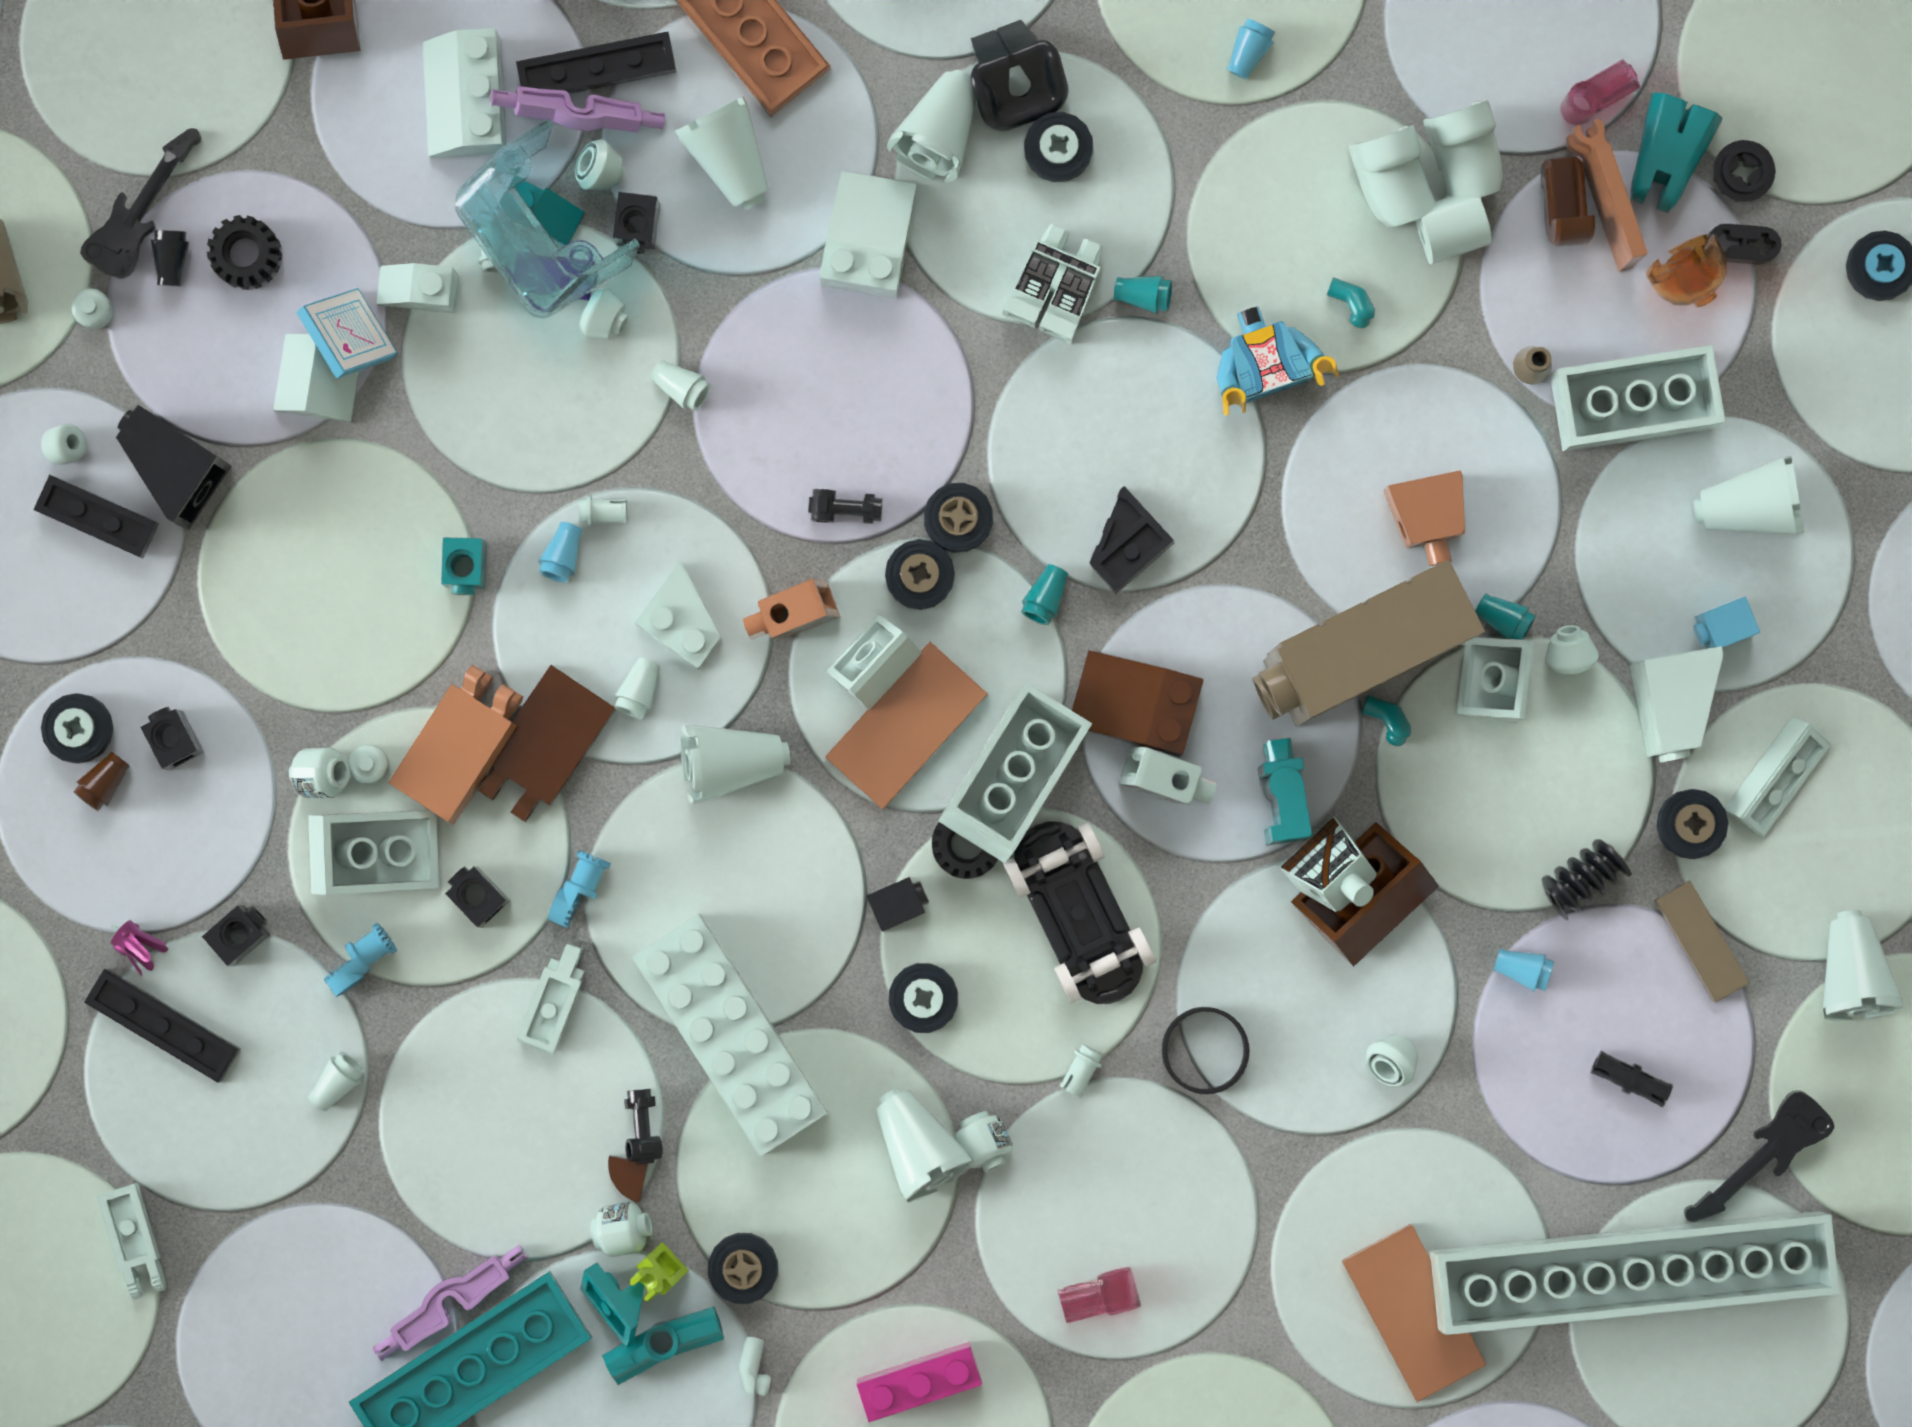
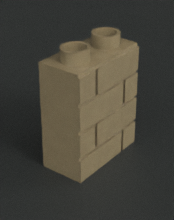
M1448 559L1407 581L1367 599L1363 603L1361 602L1323 621L1320 625L1317 624L1280 642L1266 654L1267 657L1263 660L1267 669L1259 672V675L1253 677L1252 681L1263 706L1272 720L1289 712L1295 726H1298L1484 633L1485 630Z

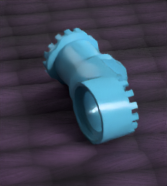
M578 850L577 857L579 860L571 880L565 881L563 888L561 887L557 892L547 920L568 928L571 923L569 920L572 921L573 919L571 914L575 915L576 912L574 910L578 908L577 904L580 902L581 894L597 899V886L604 869H609L610 862L603 859L599 860L598 857L593 860V855Z
M378 922L372 926L373 930L354 944L349 942L345 945L352 959L344 963L343 967H338L339 970H334V975L330 973L329 977L326 976L324 978L325 983L335 997L342 995L365 978L364 975L370 971V965L387 953L394 954L398 951L391 937H385L388 933Z

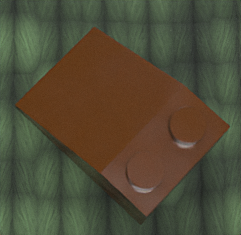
M273 0L275 31L283 60L361 51L355 0Z
M1088 650L1072 711L1092 723L1088 730L1089 732L1181 757L1184 754L1204 679Z

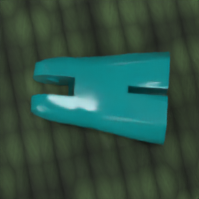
M1654 92L1651 93L1641 145L1631 181V200L1643 204L1651 189L1652 181L1664 186L1660 192L1656 209L1669 213L1681 199L1696 166L1709 147L1723 118L1717 112L1693 104L1686 110L1688 102L1666 93Z

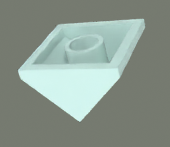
M286 334L274 411L352 423L360 371L336 379L309 334Z
M878 615L826 672L870 710L922 652L903 631L881 615Z
M1475 637L1465 642L1456 714L1509 722L1524 720L1534 641Z

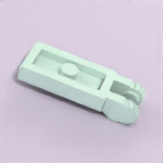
M135 1183L97 1195L119 1272H123L132 1299L135 1300L143 1296V1286L135 1266L145 1263L148 1268L151 1284L156 1292L166 1290L167 1285L163 1268L158 1260L160 1259V1254L139 1184Z

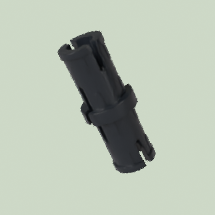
M1602 1050L1599 1052L1598 1057H1596L1590 1071L1591 1074H1595L1622 1087V1092L1628 1095L1632 1092L1662 1108L1673 1088L1672 1084L1642 1071V1066L1635 1063L1631 1066Z

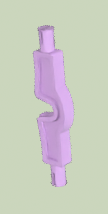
M517 86L516 92L492 89L490 95L491 106L514 108L515 115L550 120L575 130L590 131L608 128L638 132L640 126L662 130L665 124V113L642 111L639 103L598 95H590L586 98L584 109L575 107L569 93L564 90Z
M518 1244L501 1258L493 1255L465 1276H453L441 1281L428 1292L420 1308L395 1324L390 1329L392 1335L373 1347L374 1353L377 1354L385 1347L390 1346L377 1356L381 1361H384L385 1358L399 1348L407 1351L421 1340L447 1327L452 1322V1318L445 1308V1297L453 1296L465 1310H471L492 1290L510 1278L509 1271L525 1259H528L526 1252L511 1260V1258L523 1250Z

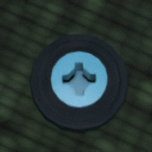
M1886 230L1871 232L1860 238L1849 251L1846 262L1847 278L1854 290L1863 297L1876 301L1892 300L1906 292L1912 284L1911 243L1900 234Z

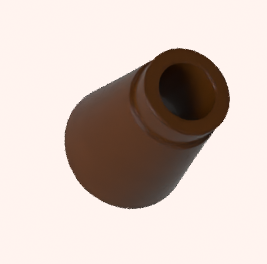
M111 752L76 782L78 786L73 793L94 810L99 811L103 805L108 806L130 765Z

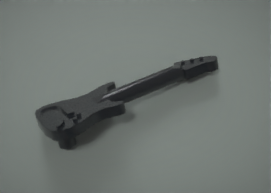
M187 129L163 146L164 156L130 209H127L125 206L127 196L123 192L117 196L108 221L103 227L95 231L81 247L80 254L89 265L119 279H124L132 274L138 261L140 245L144 238L156 229L154 221H149L148 223L140 222L177 163L184 162L192 147L201 142V134L197 129Z
M1795 1090L1787 1094L1781 1102L1774 1119L1768 1125L1753 1132L1755 1139L1764 1138L1768 1142L1713 1193L1708 1191L1697 1203L1685 1207V1218L1690 1222H1696L1725 1211L1726 1207L1724 1204L1774 1157L1777 1159V1165L1773 1173L1776 1176L1782 1175L1799 1151L1818 1143L1832 1133L1835 1127L1832 1118L1815 1099L1804 1091Z

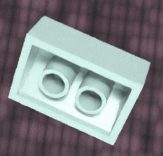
M496 28L455 30L423 41L429 157L507 153L505 107L490 105L492 89L504 91L501 38Z

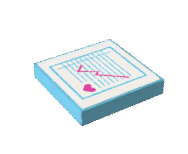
M359 288L304 305L296 312L336 379L390 361L398 354Z

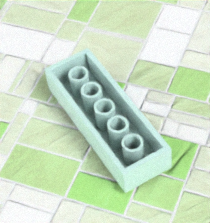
M701 914L695 915L631 957L760 1157L829 1112Z

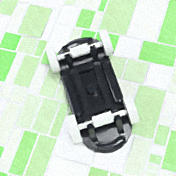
M1047 821L1037 824L1026 831L1015 849L1014 858L1003 863L1005 870L1019 898L1027 895L1060 963L1054 970L1070 1003L1082 998L1095 1004H1111L1121 1001L1130 995L1139 984L1143 973V965L1148 967L1156 963L1154 955L1141 929L1137 927L1130 930L1097 862L1104 858L1105 855L1090 824L1086 822L1075 829L1073 826L1063 822Z

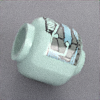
M304 748L296 754L289 769V778L294 789L304 798H334L342 792L350 777L349 764L342 754L334 748Z
M983 1111L959 1123L961 1129L956 1133L955 1139L969 1153L968 1155L973 1161L967 1163V1166L975 1169L982 1167L984 1172L988 1173L1006 1164L1004 1157L1011 1152L1013 1143L1000 1117L996 1115L989 1116L988 1111Z
M634 1202L604 1206L598 1211L596 1218L591 1220V1236L596 1249H602L605 1255L610 1257L640 1252L645 1246L647 1236L652 1235V1223L647 1212L642 1213L641 1209Z

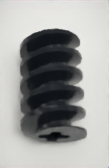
M1601 839L1593 841L1592 847L1594 852L1588 848L1580 850L1581 861L1575 857H1570L1567 860L1568 870L1562 866L1556 867L1554 870L1556 880L1549 875H1545L1541 879L1548 900L1554 909L1567 921L1568 916L1565 910L1567 907H1570L1577 913L1581 912L1578 899L1582 898L1589 904L1594 903L1591 894L1592 889L1605 895L1607 893L1604 885L1605 880H1608L1615 886L1619 885L1616 872L1621 871L1628 877L1632 875L1621 855L1610 844L1605 843Z

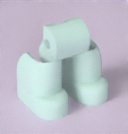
M1488 99L1472 102L1470 107L1446 115L1423 120L1438 169L1442 171L1446 184L1447 195L1442 200L1435 201L1428 185L1419 157L1421 155V146L1414 125L1401 127L1400 131L1374 140L1354 143L1348 146L1366 202L1375 217L1388 227H1395L1415 221L1428 263L1431 265L1492 243L1489 221L1480 198L1500 191L1503 171L1498 144L1493 132L1496 124Z

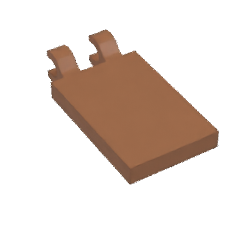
M1596 119L1592 123L1593 127L1585 131L1586 136L1583 134L1580 125L1575 126L1572 134H1569L1566 138V146L1571 153L1580 156L1583 160L1582 163L1588 185L1617 269L1621 272L1633 268L1648 252L1610 142H1606L1604 124L1600 119Z
M471 665L465 673L461 689L453 684L450 685L388 782L453 825L516 729L517 725L511 722L509 718L523 700L522 695L502 684L494 695L491 708L478 701L484 691L490 686L493 677L474 665Z

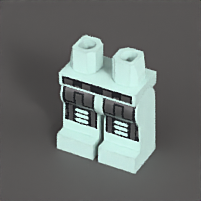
M1051 224L1043 234L1041 241L1036 239L1020 276L1005 303L1003 315L1035 328L1051 292L1053 297L1039 325V330L1071 344L1100 273L1101 267L1098 265L1103 246L1083 239L1077 255L1069 254L1062 250L1070 232Z

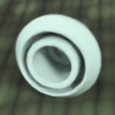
M603 139L592 141L584 147L575 168L576 180L584 190H609L621 182L625 173L622 157Z
M609 288L596 290L590 298L580 320V329L583 335L600 339H610L613 334L619 336L623 332L629 315L624 313L625 304Z
M1574 625L1559 628L1557 633L1550 638L1545 663L1554 672L1577 674L1592 668L1599 658V652L1586 631Z
M1391 1035L1368 1047L1366 1051L1367 1066L1372 1075L1380 1082L1394 1087L1405 1086L1414 1077L1418 1055L1415 1046L1409 1039Z

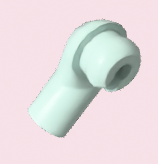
M746 1337L739 1364L745 1391L754 1396V1393L766 1396L769 1392L771 1378L766 1374H758L765 1341L755 1337Z

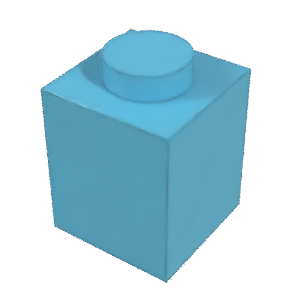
M1746 596L1694 616L1697 622L1693 626L1695 636L1702 647L1706 646L1707 649L1719 646L1723 648L1761 633Z

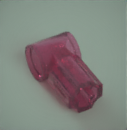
M1622 59L1588 80L1576 83L1561 102L1560 111L1563 118L1573 125L1587 123L1594 115L1637 91L1640 88L1637 74L1631 64L1626 63ZM1580 96L1585 98L1589 103V110L1579 109L1575 105L1573 97Z
M1131 1267L1105 1272L1098 1275L1097 1279L1058 1289L1066 1323L1107 1313V1315L1119 1314L1141 1307Z

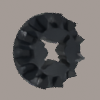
M1738 140L1728 144L1719 152L1713 163V181L1718 185L1721 194L1732 198L1735 202H1752L1762 197L1771 188L1775 179L1776 169L1771 154L1764 146L1754 141ZM1738 161L1743 162L1746 168L1758 167L1748 176L1747 184L1741 176H1730L1739 167Z

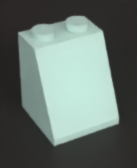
M1722 646L1647 659L1630 665L1647 757L1658 755L1660 763L1691 757L1690 749L1701 747L1723 659Z

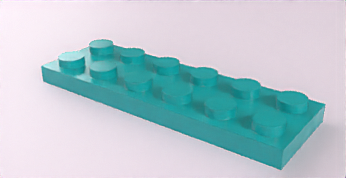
M548 1271L368 1388L348 1403L363 1427H456L590 1340L592 1335L552 1272Z

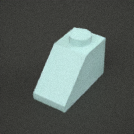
M418 263L381 266L377 306L455 313L459 275L453 267Z

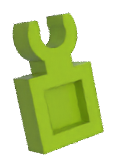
M661 1242L637 1265L639 1271L630 1279V1284L634 1286L640 1282L645 1285L648 1294L645 1295L644 1299L646 1302H649L659 1293L664 1295L689 1270Z

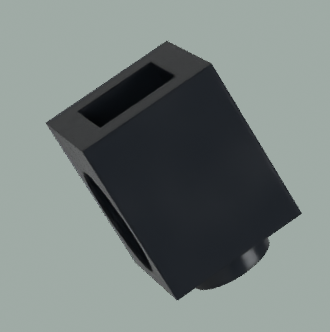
M618 192L613 239L616 245L622 246V251L644 254L645 248L655 249L660 202L657 196ZM634 216H641L647 221L645 228L639 233H631L626 230L628 220Z
M169 707L162 708L148 716L150 722L140 727L161 769L172 770L204 753L185 713L181 710L174 709L171 711ZM174 725L179 731V740L174 746L167 747L162 740V735L167 727Z
M465 866L461 868L448 881L451 888L445 893L477 928H483L511 901L476 866H473L470 870ZM473 883L480 884L485 890V898L477 906L471 905L465 895L467 888Z
M910 877L866 896L882 932L924 914L923 905L929 903L921 882L913 884Z
M237 905L207 931L202 938L227 966H235L269 937L270 934L264 928L268 924L267 920L255 907L252 906L248 909L245 905ZM237 922L243 923L248 930L247 939L240 945L235 943L230 935L232 926Z

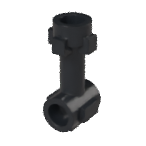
M813 489V495L809 497L808 513H811V521L834 523L835 515L863 516V524H873V521H881L883 498H875V494H865L864 501L836 499L835 490Z
M651 1089L627 1091L628 1099H624L625 1109H633L635 1138H629L625 1143L627 1160L629 1162H636V1165L654 1163V1160L661 1159L663 1154L661 1138L659 1136H651L648 1108L656 1106L655 1096H651Z

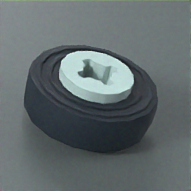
M1066 112L1048 113L1038 118L1028 129L1024 141L1025 158L1031 170L1040 178L1051 182H1068L1080 176L1089 166L1093 155V137L1087 125L1077 116Z
M79 693L64 695L51 703L43 715L41 724L43 742L50 753L62 761L76 764L90 762L103 754L111 743L114 730L111 714L105 705L93 696Z
M916 963L904 968L894 978L889 989V1007L893 1017L903 1028L915 1033H931L943 1028L953 1018L958 1007V990L953 978L943 968L931 963Z

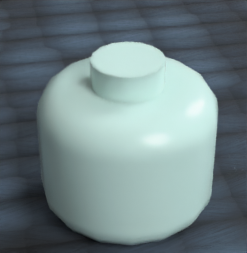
M97 289L81 290L72 300L71 310L73 317L78 323L88 329L96 330L103 328L109 324L113 317L114 308L112 301L107 295Z
M62 424L45 432L42 437L41 446L44 456L51 463L66 465L83 457L87 443L83 432L77 426Z
M373 745L357 747L348 759L350 774L355 780L364 784L380 782L389 771L387 754L382 749Z

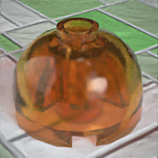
M1704 234L1668 251L1673 256L1665 264L1661 265L1659 259H1657L1646 271V277L1662 299L1673 305L1687 306L1695 303L1696 307H1702L1717 297L1715 291L1723 284L1727 274V259L1716 236L1712 234L1709 239Z

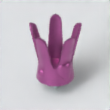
M128 920L120 928L115 924H111V927L117 932L111 939L110 944L123 956L128 957L140 976L143 975L142 971L132 957L149 971L154 969V964L151 961L150 953L139 942L162 953L168 951L167 943L141 931L139 925L133 923L132 920Z

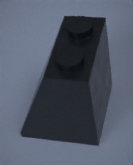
M137 405L134 411L128 410L121 418L117 427L120 432L116 439L165 517L173 523L190 530L232 466L140 405Z

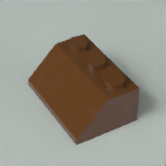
M1377 822L1355 841V844L1377 873L1375 879L1369 884L1373 888V897L1366 905L1356 906L1351 901L1341 911L1335 912L1302 892L1291 901L1294 907L1353 967L1439 887L1423 863Z

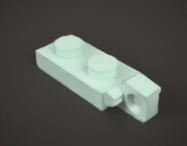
M567 943L560 961L551 958L548 966L544 967L517 1036V1041L552 1055L555 1053L583 982L581 979L584 970L576 968L583 948Z

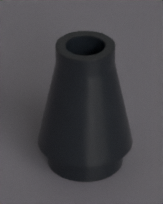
M154 230V240L150 241L157 274V285L181 286V276L190 243L186 241V232Z

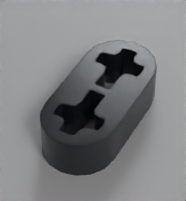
M1720 224L1714 227L1707 234L1704 242L1708 256L1714 260L1757 265L1772 261L1779 254L1782 246L1780 236L1772 228L1739 224ZM1722 233H1725L1728 241L1739 242V246H1729L1725 252H1722L1721 246L1714 244V240L1718 239ZM1762 236L1765 237V243L1770 244L1772 249H1768L1764 255H1760L1759 248L1748 247L1747 243H1755Z

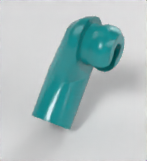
M1335 277L1332 278L1327 296L1348 303L1352 311L1349 319L1350 323L1357 328H1366L1370 324V319H1373L1375 316V308L1367 292L1362 287Z
M1367 695L1362 714L1383 720L1388 730L1386 740L1389 744L1393 746L1404 745L1407 737L1411 735V725L1401 707Z

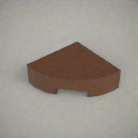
M609 1155L608 1170L614 1186L628 1199L640 1202L648 1164L636 1165V1162H629L627 1158Z

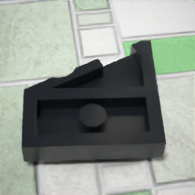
M1125 486L1120 489L1117 495L1118 499L1112 514L1106 521L1101 540L1096 546L1089 562L1091 568L1115 594L1121 591L1175 544L1172 537Z

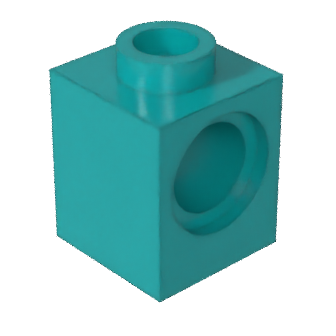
M443 537L441 584L446 588H451V594L475 595V589H485L487 542L482 538ZM462 557H470L474 563L473 571L466 577H458L454 571L455 563Z

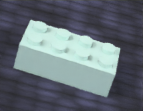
M1713 345L1559 368L1550 375L1563 452L1714 429L1725 423Z
M1025 682L938 822L1005 863L1019 845L1092 723Z

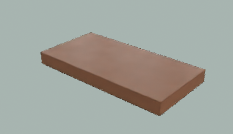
M675 0L770 117L831 70L828 62L777 0Z
M931 642L923 648L922 654L878 702L862 715L825 756L828 761L882 810L988 695L987 692Z
M1408 1224L1341 1260L1416 1402L1486 1366L1470 1333L1445 1335L1438 1330L1431 1260L1412 1224Z

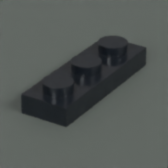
M50 474L33 509L142 559L159 523Z

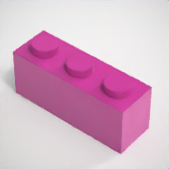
M967 1342L857 1378L856 1385L868 1422H872L981 1386L982 1378L971 1344Z

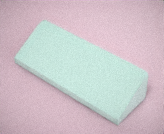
M1794 717L1791 718L1726 805V812L1757 836L1764 838L1831 747V744L1809 723Z

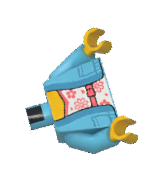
M1259 306L1237 314L1244 334L1232 338L1229 342V347L1222 352L1216 378L1223 400V413L1227 416L1229 415L1230 405H1239L1242 408V413H1245L1246 403L1307 383L1313 377L1312 371H1314L1317 384L1320 386L1325 385L1323 373L1332 372L1336 378L1339 377L1335 360L1332 357L1325 356L1312 340L1295 327H1287L1283 321L1266 326Z

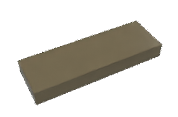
M1686 881L1654 900L1713 1002L1720 1001L1750 983L1691 881Z

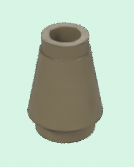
M1536 346L1521 349L1513 361L1515 375L1526 384L1535 385L1542 383L1551 373L1552 362L1550 352L1543 347ZM1532 356L1538 357V361L1542 362V366L1534 365Z

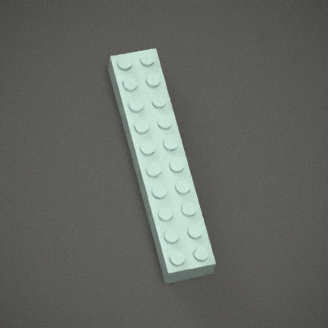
M1821 1211L1430 1251L1438 1330L1445 1335L1840 1294L1832 1216Z

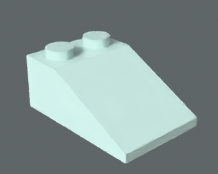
M846 171L840 172L819 276L822 286L897 298L917 189L916 183Z
M432 811L308 815L311 894L334 895L439 888L437 815Z

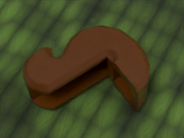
M1578 157L1546 159L1541 166V187L1545 195L1544 217L1549 242L1556 247L1588 244L1593 239L1595 233V215H1587L1583 163Z

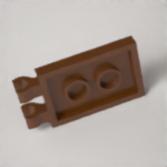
M550 665L512 722L517 727L493 763V771L487 776L478 791L494 801L508 778L526 789V792L517 801L510 813L526 822L541 800L550 806L553 804L616 709Z

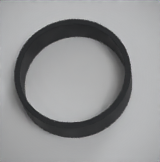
M1198 1007L1183 1012L1172 1021L1163 1037L1162 1058L1167 1072L1176 1083L1194 1093L1215 1094L1230 1088L1241 1078L1249 1061V1042L1243 1027L1233 1016L1216 1008ZM1199 1012L1217 1013L1230 1020L1239 1031L1243 1042V1058L1236 1074L1225 1084L1211 1089L1194 1088L1182 1082L1173 1072L1167 1054L1168 1041L1177 1024L1184 1018Z

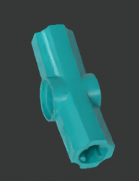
M715 1306L669 1321H661L636 1335L631 1346L626 1347L622 1343L602 1354V1357L611 1377L617 1385H620L675 1355L724 1340L721 1322ZM658 1331L669 1333L673 1339V1347L667 1351L656 1349L652 1342L653 1334Z

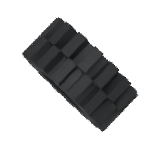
M240 215L233 216L234 220L232 221L226 218L221 221L223 226L220 229L217 227L213 229V239L208 238L207 245L210 247V252H207V258L211 261V268L230 286L235 288L238 286L242 290H249L251 286L256 289L262 287L261 283L265 280L269 283L273 279L271 274L274 271L278 272L280 268L278 260H282V253L279 251L281 245L275 233L264 222L258 221L252 216L247 215V218H242ZM243 238L254 240L259 247L257 260L247 267L235 265L230 257V250L233 244Z
M938 822L932 835V851L936 862L945 872L956 878L972 879L984 875L994 867L998 859L983 849L972 859L958 857L951 847V840L956 832Z

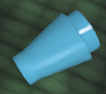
M1247 18L1244 26H1239L1227 71L1247 80L1250 73L1274 44L1272 38L1275 31Z
M560 522L558 530L538 560V563L541 565L539 569L541 575L562 583H567L570 575H575L579 540L582 533L580 527L568 522Z
M1500 949L1493 971L1507 976L1534 992L1536 989L1546 991L1555 961L1546 959L1545 954Z

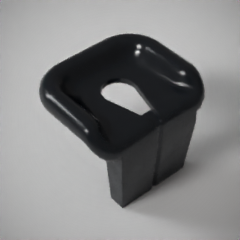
M1022 20L970 38L978 64L973 67L971 72V84L981 118L990 128L998 131L1012 130L1036 121L1048 113L1057 112L1064 105L1068 97L1069 87L1060 54L1052 43L1046 40H1037L1036 36ZM1020 65L1030 80L1031 85L1028 92L1022 96H1014L1009 91V69Z

